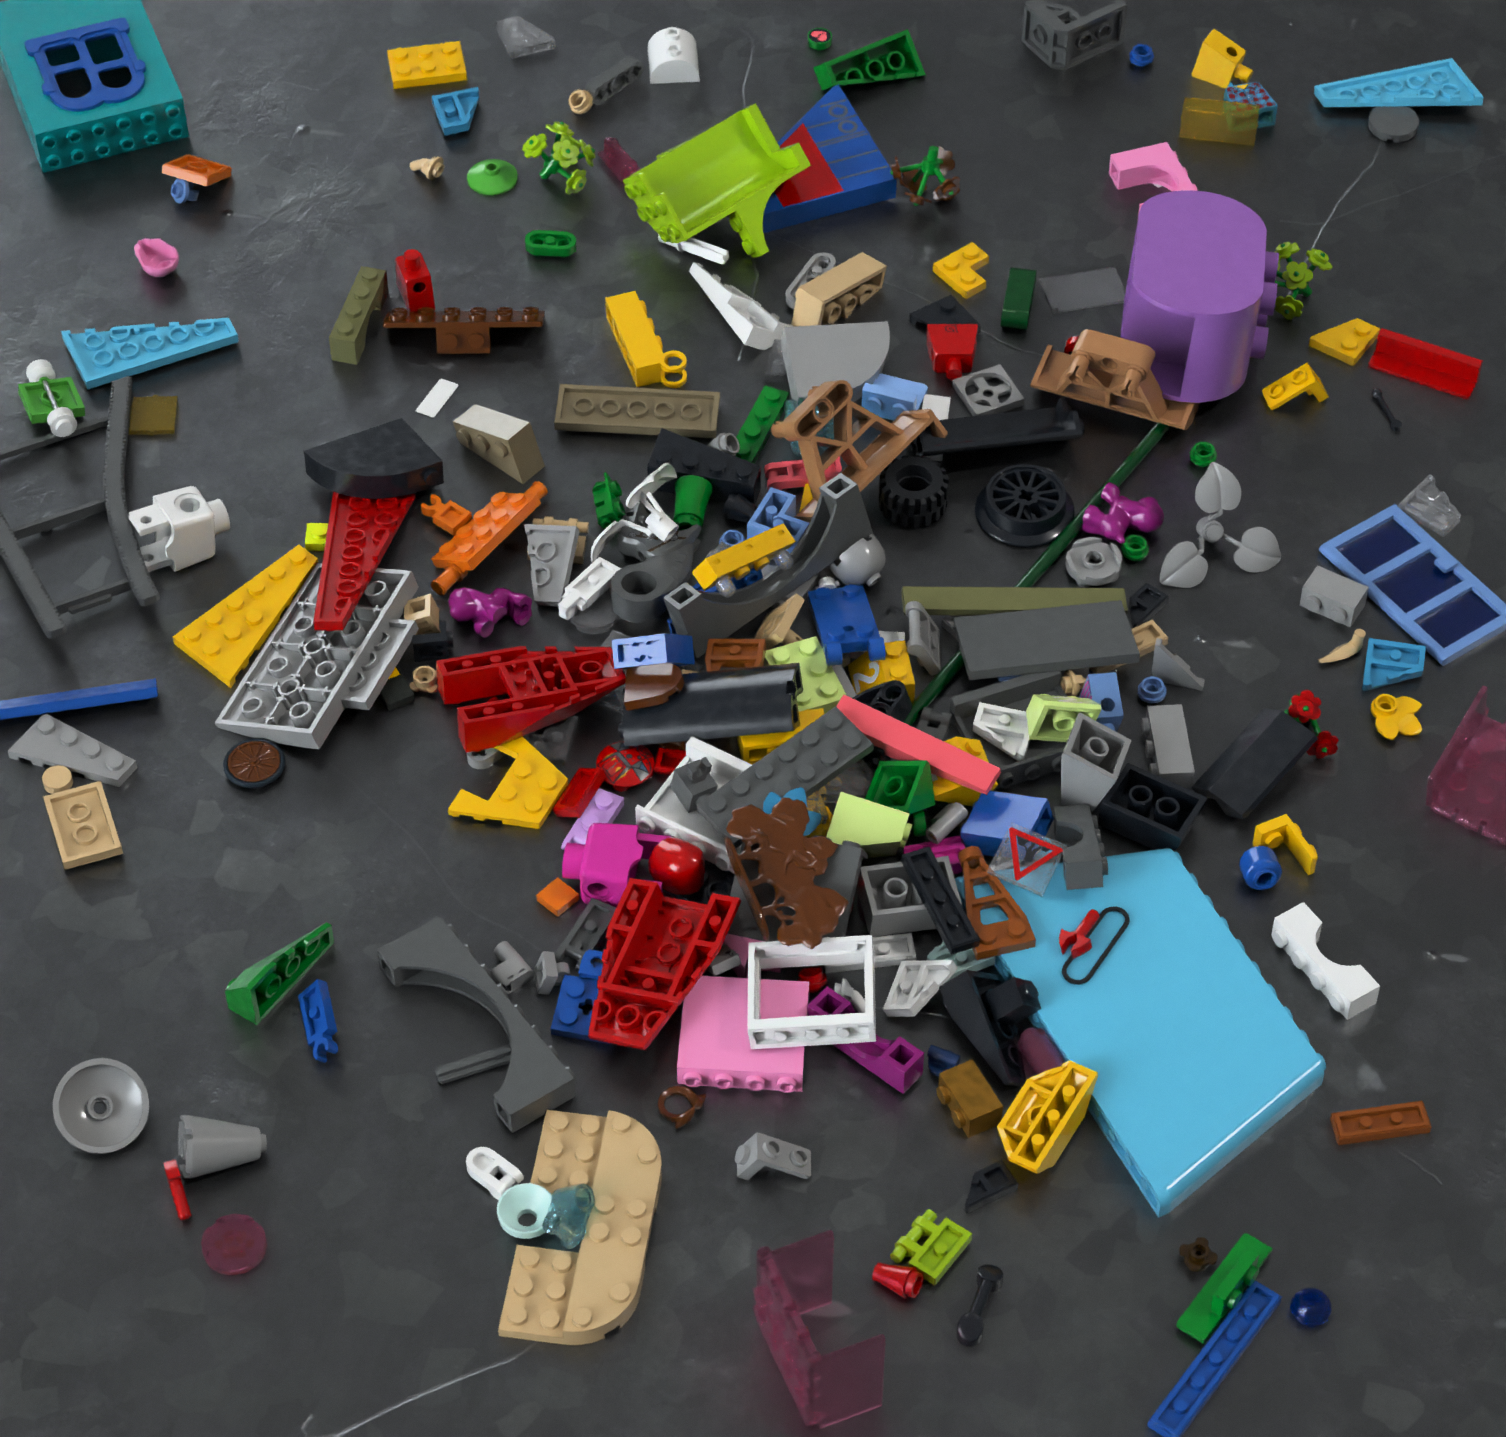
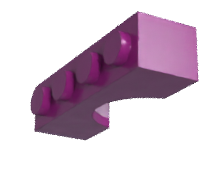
M828 986L807 1005V1016L855 1013L851 1002ZM876 1035V1042L832 1044L902 1094L923 1075L924 1053L900 1036L895 1040H887Z

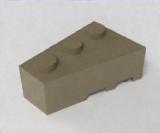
M474 404L453 421L456 437L460 444L521 484H524L545 467L530 422Z

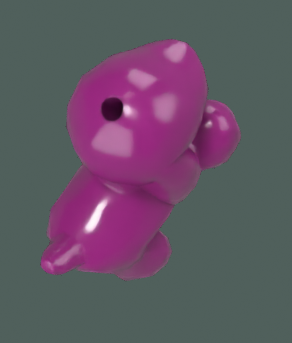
M1111 482L1106 484L1101 493V498L1110 505L1108 514L1102 513L1096 506L1089 505L1083 515V531L1102 535L1109 540L1118 541L1121 544L1125 543L1124 534L1127 529L1147 533L1154 532L1160 529L1164 522L1163 510L1154 497L1148 496L1139 501H1132L1125 496H1119V487Z
M462 587L455 589L450 594L448 600L451 617L459 622L473 621L475 623V632L484 638L491 635L494 623H497L504 616H510L520 626L525 625L532 616V599L525 594L515 593L507 588H495L491 594H486L476 589Z

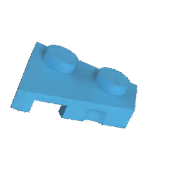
M478 87L432 96V105L444 135L469 131L479 100Z

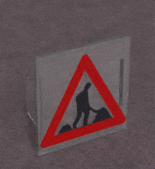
M1011 822L987 873L1043 896L1063 855L1062 849L1066 848L1067 845Z

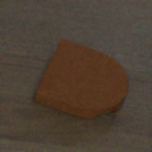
M671 663L627 668L624 693L626 711L656 706L669 701L668 697L676 691L679 693L684 686V679L680 668Z

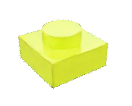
M307 523L305 549L307 551H324L328 523Z

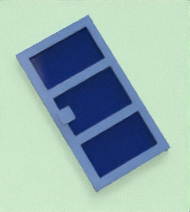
M1396 504L1330 539L1319 547V552L1348 579L1369 587L1367 596L1419 645L1426 646V651L1442 666L1447 665L1506 630V604Z

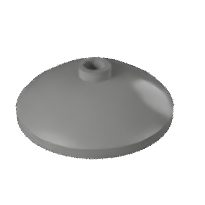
M108 1058L90 1059L71 1068L60 1080L53 1097V1117L61 1135L74 1147L93 1154L112 1153L133 1142L144 1128L149 1113L148 1092L139 1075L126 1064ZM96 1103H103L106 1111L98 1114L94 1111V1105Z

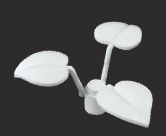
M669 463L662 464L635 487L626 500V506L630 509L641 501L651 512L645 520V523L648 525L647 528L621 519L619 522H612L600 533L592 545V563L623 526L644 532L649 537L655 534L664 543L672 538L679 526L664 513L652 495L663 484L677 478L676 471Z

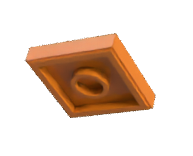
M190 154L162 165V174L206 187L230 177L232 170L230 166Z

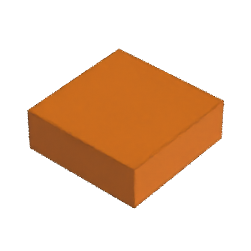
M557 877L537 893L536 898L541 905L559 917L579 900V893Z

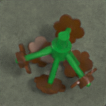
M930 146L928 156L923 157L922 163L900 168L897 156L894 157L895 164H891L892 170L890 174L893 175L894 180L899 179L901 186L910 189L912 193L905 192V194L911 196L909 201L913 202L914 206H924L925 202L931 204L933 202L922 197L923 192L927 189L926 182L929 175H936L940 183L933 191L934 201H949L960 192V178L958 176L952 179L944 178L948 171L955 168V161L952 159L953 153L951 151H945L943 147Z

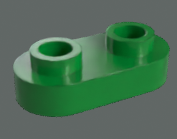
M533 230L525 236V249L533 255L567 257L572 255L577 248L576 237L570 232Z

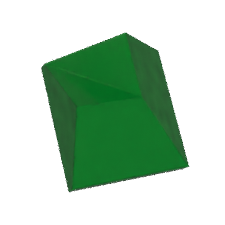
M879 761L865 799L910 814L934 806L935 798L930 763L928 761Z

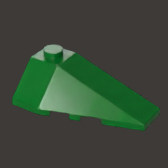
M326 922L245 969L237 978L232 979L225 990L228 1009L258 1025L334 944L332 925Z

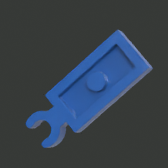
M317 979L298 995L307 1042L309 1046L314 1047L313 1057L315 1060L325 1063L327 1062V1051L333 1054L338 1052V1045L332 1040V1036L338 1031L327 982Z

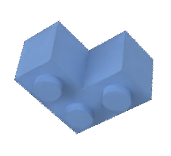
M770 487L747 523V539L784 523L796 541L782 555L778 556L784 560L796 547L810 524L795 518L796 495Z

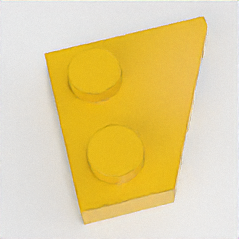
M1355 318L1311 336L1309 346L1354 366L1377 339L1380 328Z

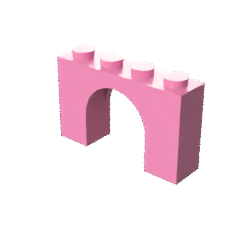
M1167 142L1115 153L1110 156L1109 175L1118 190L1142 184H1158L1168 188L1170 191H1198L1196 185L1190 181L1186 168L1182 167L1178 161L1177 153L1172 151Z

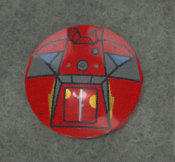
M624 741L615 742L605 747L599 753L596 760V768L603 769L607 775L604 781L613 785V788L619 792L627 791L630 787L639 785L654 775V757L650 750L643 745L624 746Z

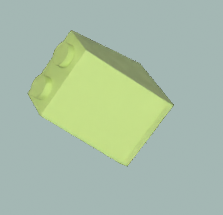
M840 792L826 837L836 844L842 845L843 841H852L860 844V848L868 854L867 858L895 856L898 848H905L912 827V824L907 823L910 813Z

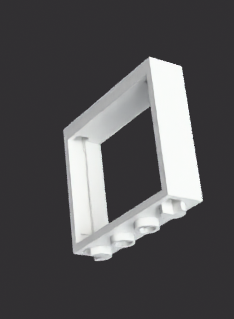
M872 935L823 937L821 944L815 946L812 950L802 943L792 946L783 945L779 941L748 943L747 1030L750 1048L765 1049L876 1042L875 954ZM864 963L865 1013L760 1019L761 969Z

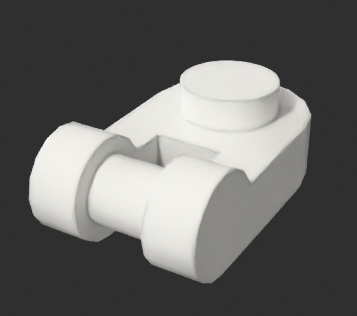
M488 1147L475 1148L467 1155L466 1167L468 1174L488 1189L497 1200L511 1186L518 1185L524 1179L523 1174L518 1168ZM498 1172L504 1175L500 1180L494 1177Z

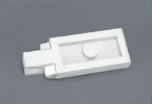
M601 557L597 558L565 588L562 601L558 604L559 616L568 621L577 614L578 609L584 611L611 587V579L616 571L621 568Z

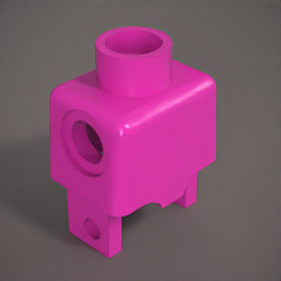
M593 823L588 829L585 845L566 844L563 855L562 876L567 879L580 880L581 900L584 903L588 904L594 898L617 908L629 879L636 878L639 861L641 859H649L655 846L671 836L639 833V825ZM652 881V882H657V883H658V885H659V887H660V889H661V891H662V893H663L662 882H660V881Z

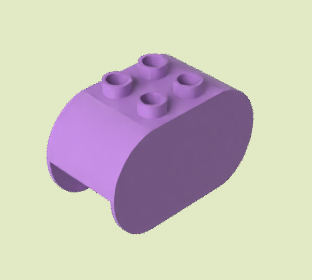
M1191 190L1166 192L1145 201L1139 211L1124 297L1120 338L1145 344L1155 351L1156 356L1150 369L1163 391L1164 399L1199 403L1227 397L1236 392L1245 382L1250 358L1264 359L1268 339L1266 323L1268 315L1273 316L1277 296V283H1275L1279 253L1266 251L1267 229L1263 220L1246 205L1223 195Z

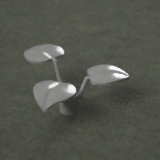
M1216 462L1209 464L1195 490L1197 505L1207 513H1216L1213 515L1209 514L1197 522L1196 531L1199 535V550L1191 541H1183L1176 544L1168 552L1160 570L1159 581L1163 585L1191 588L1203 581L1208 571L1206 559L1200 556L1204 553V541L1214 543L1223 538L1238 546L1233 556L1234 562L1247 572L1257 573L1269 570L1281 560L1282 555L1277 539L1270 530L1261 526L1249 528L1243 533L1240 542L1225 534L1222 524L1215 520L1223 514V509H1235L1239 505L1242 496L1241 486L1236 477L1227 468Z

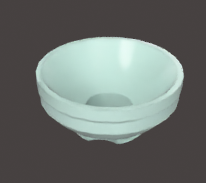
M522 1183L515 1185L502 1194L497 1204V1216L500 1225L509 1235L516 1238L531 1239L538 1237L550 1229L555 1219L556 1204L553 1196L548 1190L537 1184ZM523 1214H532L537 1218L536 1222L531 1226L519 1224L518 1219Z

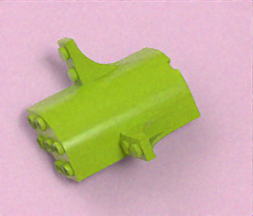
M755 103L743 108L697 136L656 156L657 160L623 179L626 194L630 199L634 200L638 207L637 213L643 222L647 221L664 242L679 243L686 241L729 215L730 225L735 232L739 233L743 241L742 247L744 251L751 255L752 258H756L769 252L763 233V215L770 196L780 184L808 168L811 164L799 143L783 148L779 147Z

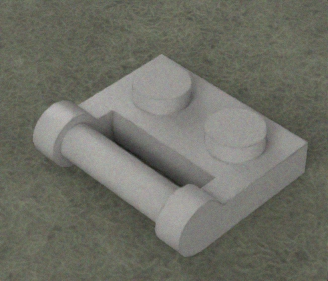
M909 602L905 606L906 616L909 618L907 652L910 655L916 656L921 667L924 666L931 676L938 674L941 670L939 628L920 602Z

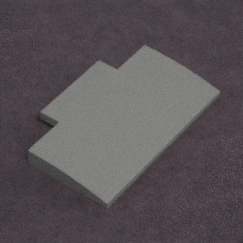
M317 563L215 721L217 728L252 738L266 739L274 743L319 750L345 708L370 710L411 643L413 635L419 629L415 621L400 619L404 612V606L408 600L413 598L419 588L412 571L377 568L344 630L325 631L314 630L313 622L322 563Z

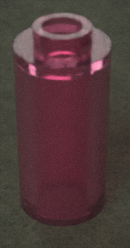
M1029 1028L1020 1035L1017 1044L1018 1048L1036 1075L1046 1070L1060 1067L1065 1063L1044 1029Z

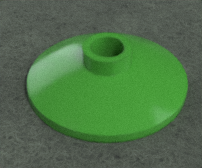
M499 159L480 161L473 165L467 174L469 186L474 191L483 195L506 193L516 185L518 180L516 168L509 162Z

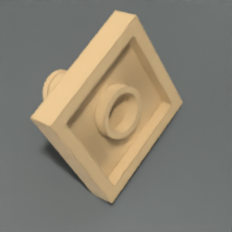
M796 593L765 616L753 639H765L766 650L773 648L779 643L787 645L804 640L791 630L790 627L805 600Z

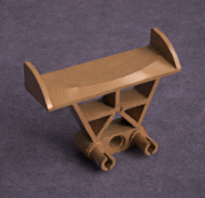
M1090 329L1081 331L1071 355L1055 351L1052 345H1047L1030 384V387L1183 430H1187L1190 427L1200 405V402H1178L1163 398V391L1150 369L1156 356L1155 351L1151 347Z
M844 380L827 381L820 386H813V389L808 391V397L784 421H776V424H773L771 427V433L775 438L798 441L813 499L795 518L809 523L820 497L819 487L827 483L824 471L839 456L847 464L840 473L858 484L861 492L928 426H930L933 437L945 438L948 435V432L931 409L903 411L892 423L884 420L851 401L853 389ZM816 405H817L818 408H819V414H818V416H817L816 413H815V407H816ZM852 416L858 419L853 425ZM834 417V440L815 436ZM870 426L879 430L881 433L859 454L852 444ZM817 445L829 448L820 456Z

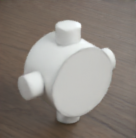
M827 576L821 578L819 586L815 588L826 587L834 589L840 586V583L835 581L833 577Z

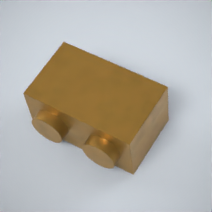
M973 1059L939 1073V1084L936 1088L938 1098L943 1105H948L955 1125L959 1129L962 1128L968 1138L1000 1123L1003 1105Z

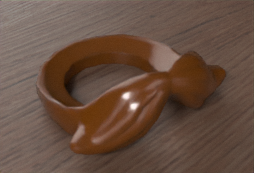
M672 1086L661 1093L658 1099L659 1112L665 1119L675 1123L676 1128H681L692 1120L695 1110L702 1108L706 1094L698 1095L685 1086ZM672 1095H682L688 1099L692 1107L682 1114H672L666 1110L664 1103Z

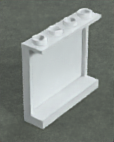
M692 736L686 743V756L675 769L706 757L712 765L709 773L717 783L718 790L752 766V764ZM674 771L645 808L640 805L635 807L636 825H639L642 831L688 841L702 850L704 859L716 864L718 868L724 871L729 870L734 873L724 838L698 810L688 813L670 787ZM742 845L736 848L738 854H740Z

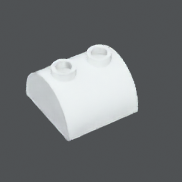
M669 27L655 33L648 43L650 84L700 82L695 38L686 30Z

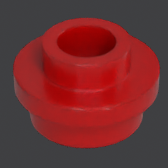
M808 967L798 973L799 978L797 979V981L809 982V993L820 991L828 981L827 975L823 973L820 967Z

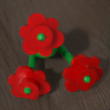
M1306 689L1291 697L1289 708L1285 709L1284 712L1297 722L1306 723L1308 720L1311 722L1318 740L1307 750V754L1310 756L1316 755L1317 758L1321 759L1337 752L1338 747L1336 744L1339 740L1337 736H1332L1329 731L1321 732L1316 720L1321 715L1319 708L1321 699L1314 697L1313 692Z

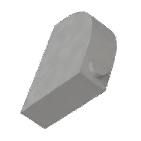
M888 321L784 327L780 344L794 410L808 397L809 389H813V386H820L827 381H847L853 389L851 401L855 402L860 399L865 383L873 384L879 374H882L890 344ZM816 405V407H815V411H819V408H818L817 405Z

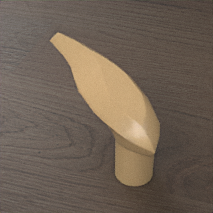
M1356 629L1351 641L1336 647L1328 655L1318 659L1319 663L1340 661L1355 655L1363 646L1366 632L1362 629Z

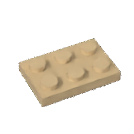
M101 781L43 796L64 870L123 854Z

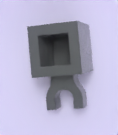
M706 757L674 769L670 787L688 813L697 810V804L714 793L718 788L717 783L709 773L712 765Z

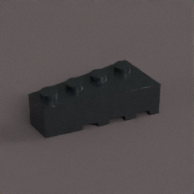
M661 428L647 466V475L657 470L662 464L669 463L674 467L677 478L666 482L656 491L675 494L674 484L678 478L686 475H696L705 478L711 483L713 487L709 498L711 501L726 503L731 493L736 495L740 493L754 505L756 504L761 489V466Z

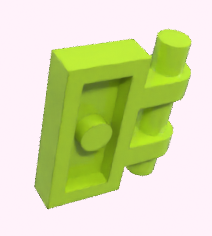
M927 1209L922 1216H917L912 1222V1229L907 1235L901 1236L897 1240L890 1258L894 1262L900 1263L905 1256H911L912 1259L909 1261L908 1267H915L917 1272L923 1274L925 1280L936 1285L972 1241V1233L947 1217L944 1218L939 1226L933 1223L937 1219L936 1213L931 1209ZM922 1236H928L929 1238L922 1246L917 1244Z

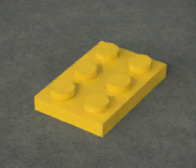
M460 41L387 50L394 89L467 80Z

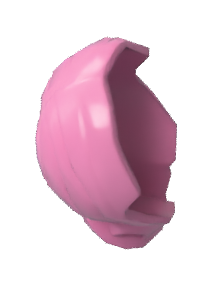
M144 238L139 240L134 246L135 255L148 275L165 277L177 268L179 262L178 251L159 238Z

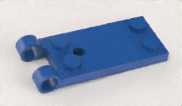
M850 584L843 588L829 589L822 587L815 591H807L808 603L827 666L842 665V653L868 651L870 662L885 660L884 639L880 637L863 585Z

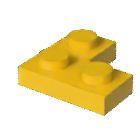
M971 242L933 263V272L963 298L968 299L986 289V280L975 271L989 263V255L975 243Z

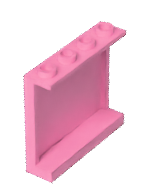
M701 976L683 1000L677 1060V1085H686L688 1087L709 1086L720 1089L744 1088L752 1091L778 1090L784 1093L802 1092L805 1046L751 1049L747 1030L748 978ZM761 979L760 1019L807 1016L809 982Z

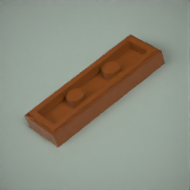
M1423 1100L1331 1113L1330 1116L1338 1145L1430 1133L1432 1127Z

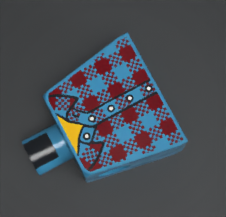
M1233 79L1228 84L1224 92L1223 110L1230 133L1275 125L1278 105L1260 83L1243 84L1241 79Z

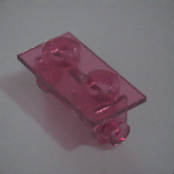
M607 137L604 140V150L598 152L597 155L620 182L624 184L623 179L639 171L640 168L637 162L618 144L616 138Z

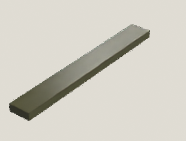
M903 586L901 591L904 615H906V604L912 601L920 602L929 615L975 616L1118 600L1122 601L1126 615L1128 613L1124 588Z

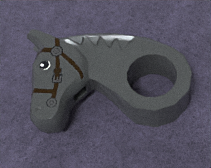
M695 524L686 530L676 531L672 538L665 543L655 534L649 537L646 533L631 527H622L618 532L617 539L619 552L625 556L635 557L641 562L628 565L616 571L611 579V604L613 612L621 619L634 623L650 622L660 617L667 610L663 597L684 582L688 583L693 569V554L701 545V540L697 539L702 529L701 526ZM633 592H645V593H647V594L635 595V594H631V593H633Z

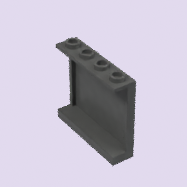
M1060 671L1026 674L951 697L950 713L953 714L952 721L960 736L980 740L989 763L1001 769V774L996 780L998 786L993 791L1009 788L1014 784L1027 780H1035L1049 773L1061 772V756L1067 742L1030 740L1025 760L1018 762L973 732V722L979 702L1026 712L1033 694L1067 697L1060 686Z
M843 841L842 845L837 844L839 846L833 856L827 858L828 866L825 873L814 877V885L833 889L848 901L845 912L839 917V922L834 932L823 935L822 938L845 937L862 859H867L868 854L860 848L861 845L856 842ZM742 842L740 853H742L745 847L744 842ZM753 844L751 851L759 848V844ZM742 860L741 863L749 881L756 879L759 875L758 861ZM735 875L730 896L740 898L741 904L727 934L765 941ZM763 883L753 887L760 906L772 904L776 892L771 884ZM780 897L777 900V904L784 903V897ZM786 906L776 909L777 911L782 910V915L794 916L796 912L793 908ZM766 915L765 919L770 934L769 941H779L777 939V930L781 926V921L772 915ZM784 920L787 925L793 924L792 920Z

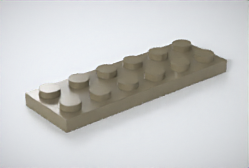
M560 384L554 427L555 430L643 435H659L661 428L684 437L716 438L720 392Z

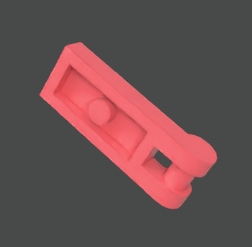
M840 456L824 471L826 482L842 471ZM803 459L772 462L764 467L765 477L768 479L766 482L768 491L770 487L782 491L788 488L805 487V483L809 484Z

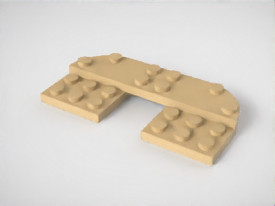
M546 1110L531 1183L544 1187L551 1193L554 1200L589 1204L579 1253L524 1245L516 1246L498 1328L499 1336L563 1345L589 1344L604 1339L605 1334L617 1326L621 1328L634 1313L640 1298L645 1272L646 1253L662 1182L661 1154L658 1144L650 1131L637 1120L625 1114L609 1110L607 1117Z

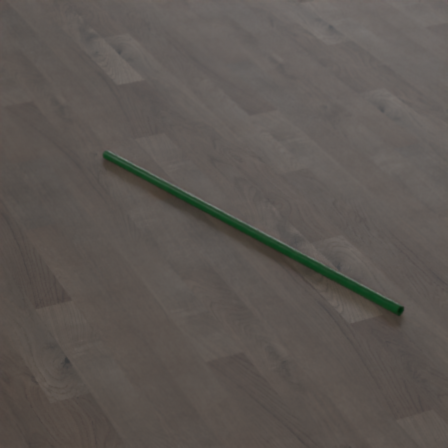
M1157 422L1014 587H1033L1080 533L1083 526V515L1087 507L1093 505L1100 509L1107 502L1101 498V493L1106 484L1111 482L1120 487L1172 426ZM960 649L912 702V710L904 723L912 726L922 714L923 708L928 707L965 665Z

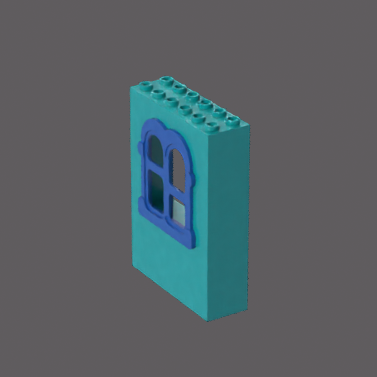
M7 0L0 2V64L42 173L189 137L182 94L141 0ZM123 67L129 68L132 79L127 85L120 88H109L103 85L98 76L102 72ZM84 69L91 83L90 92L79 98L64 96L60 92L55 76Z

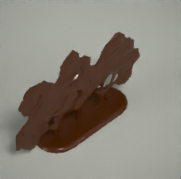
M781 798L773 806L770 814L765 813L752 804L732 810L733 818L729 821L726 830L731 836L741 839L745 847L742 853L738 854L729 838H724V842L734 873L765 942H768L770 939L765 916L772 915L781 921V926L777 930V939L781 944L792 946L802 943L811 950L814 949L815 946L821 944L823 935L834 932L835 927L838 925L839 917L844 914L848 905L847 899L830 888L816 886L813 881L815 876L825 873L828 866L827 858L833 856L839 845L823 836L808 838L803 835L810 818L806 804L800 800L793 801L790 798ZM758 843L759 848L751 851V846ZM742 860L758 861L759 875L756 879L749 881L741 863ZM763 883L771 884L776 892L772 904L760 906L753 887ZM780 897H784V903L777 904V900ZM786 906L793 908L796 912L794 916L782 915L783 911H777L776 909ZM784 920H792L793 924L787 925Z

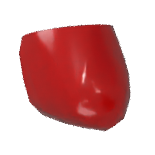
M668 837L655 846L648 861L649 873L654 881L662 882L664 890L676 895H690L698 892L704 884L705 859L702 850L688 841L675 837Z

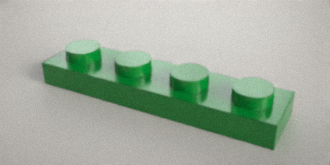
M764 386L736 437L740 446L739 451L735 455L736 457L754 464L756 463L771 435L772 425L779 421L790 400V392Z

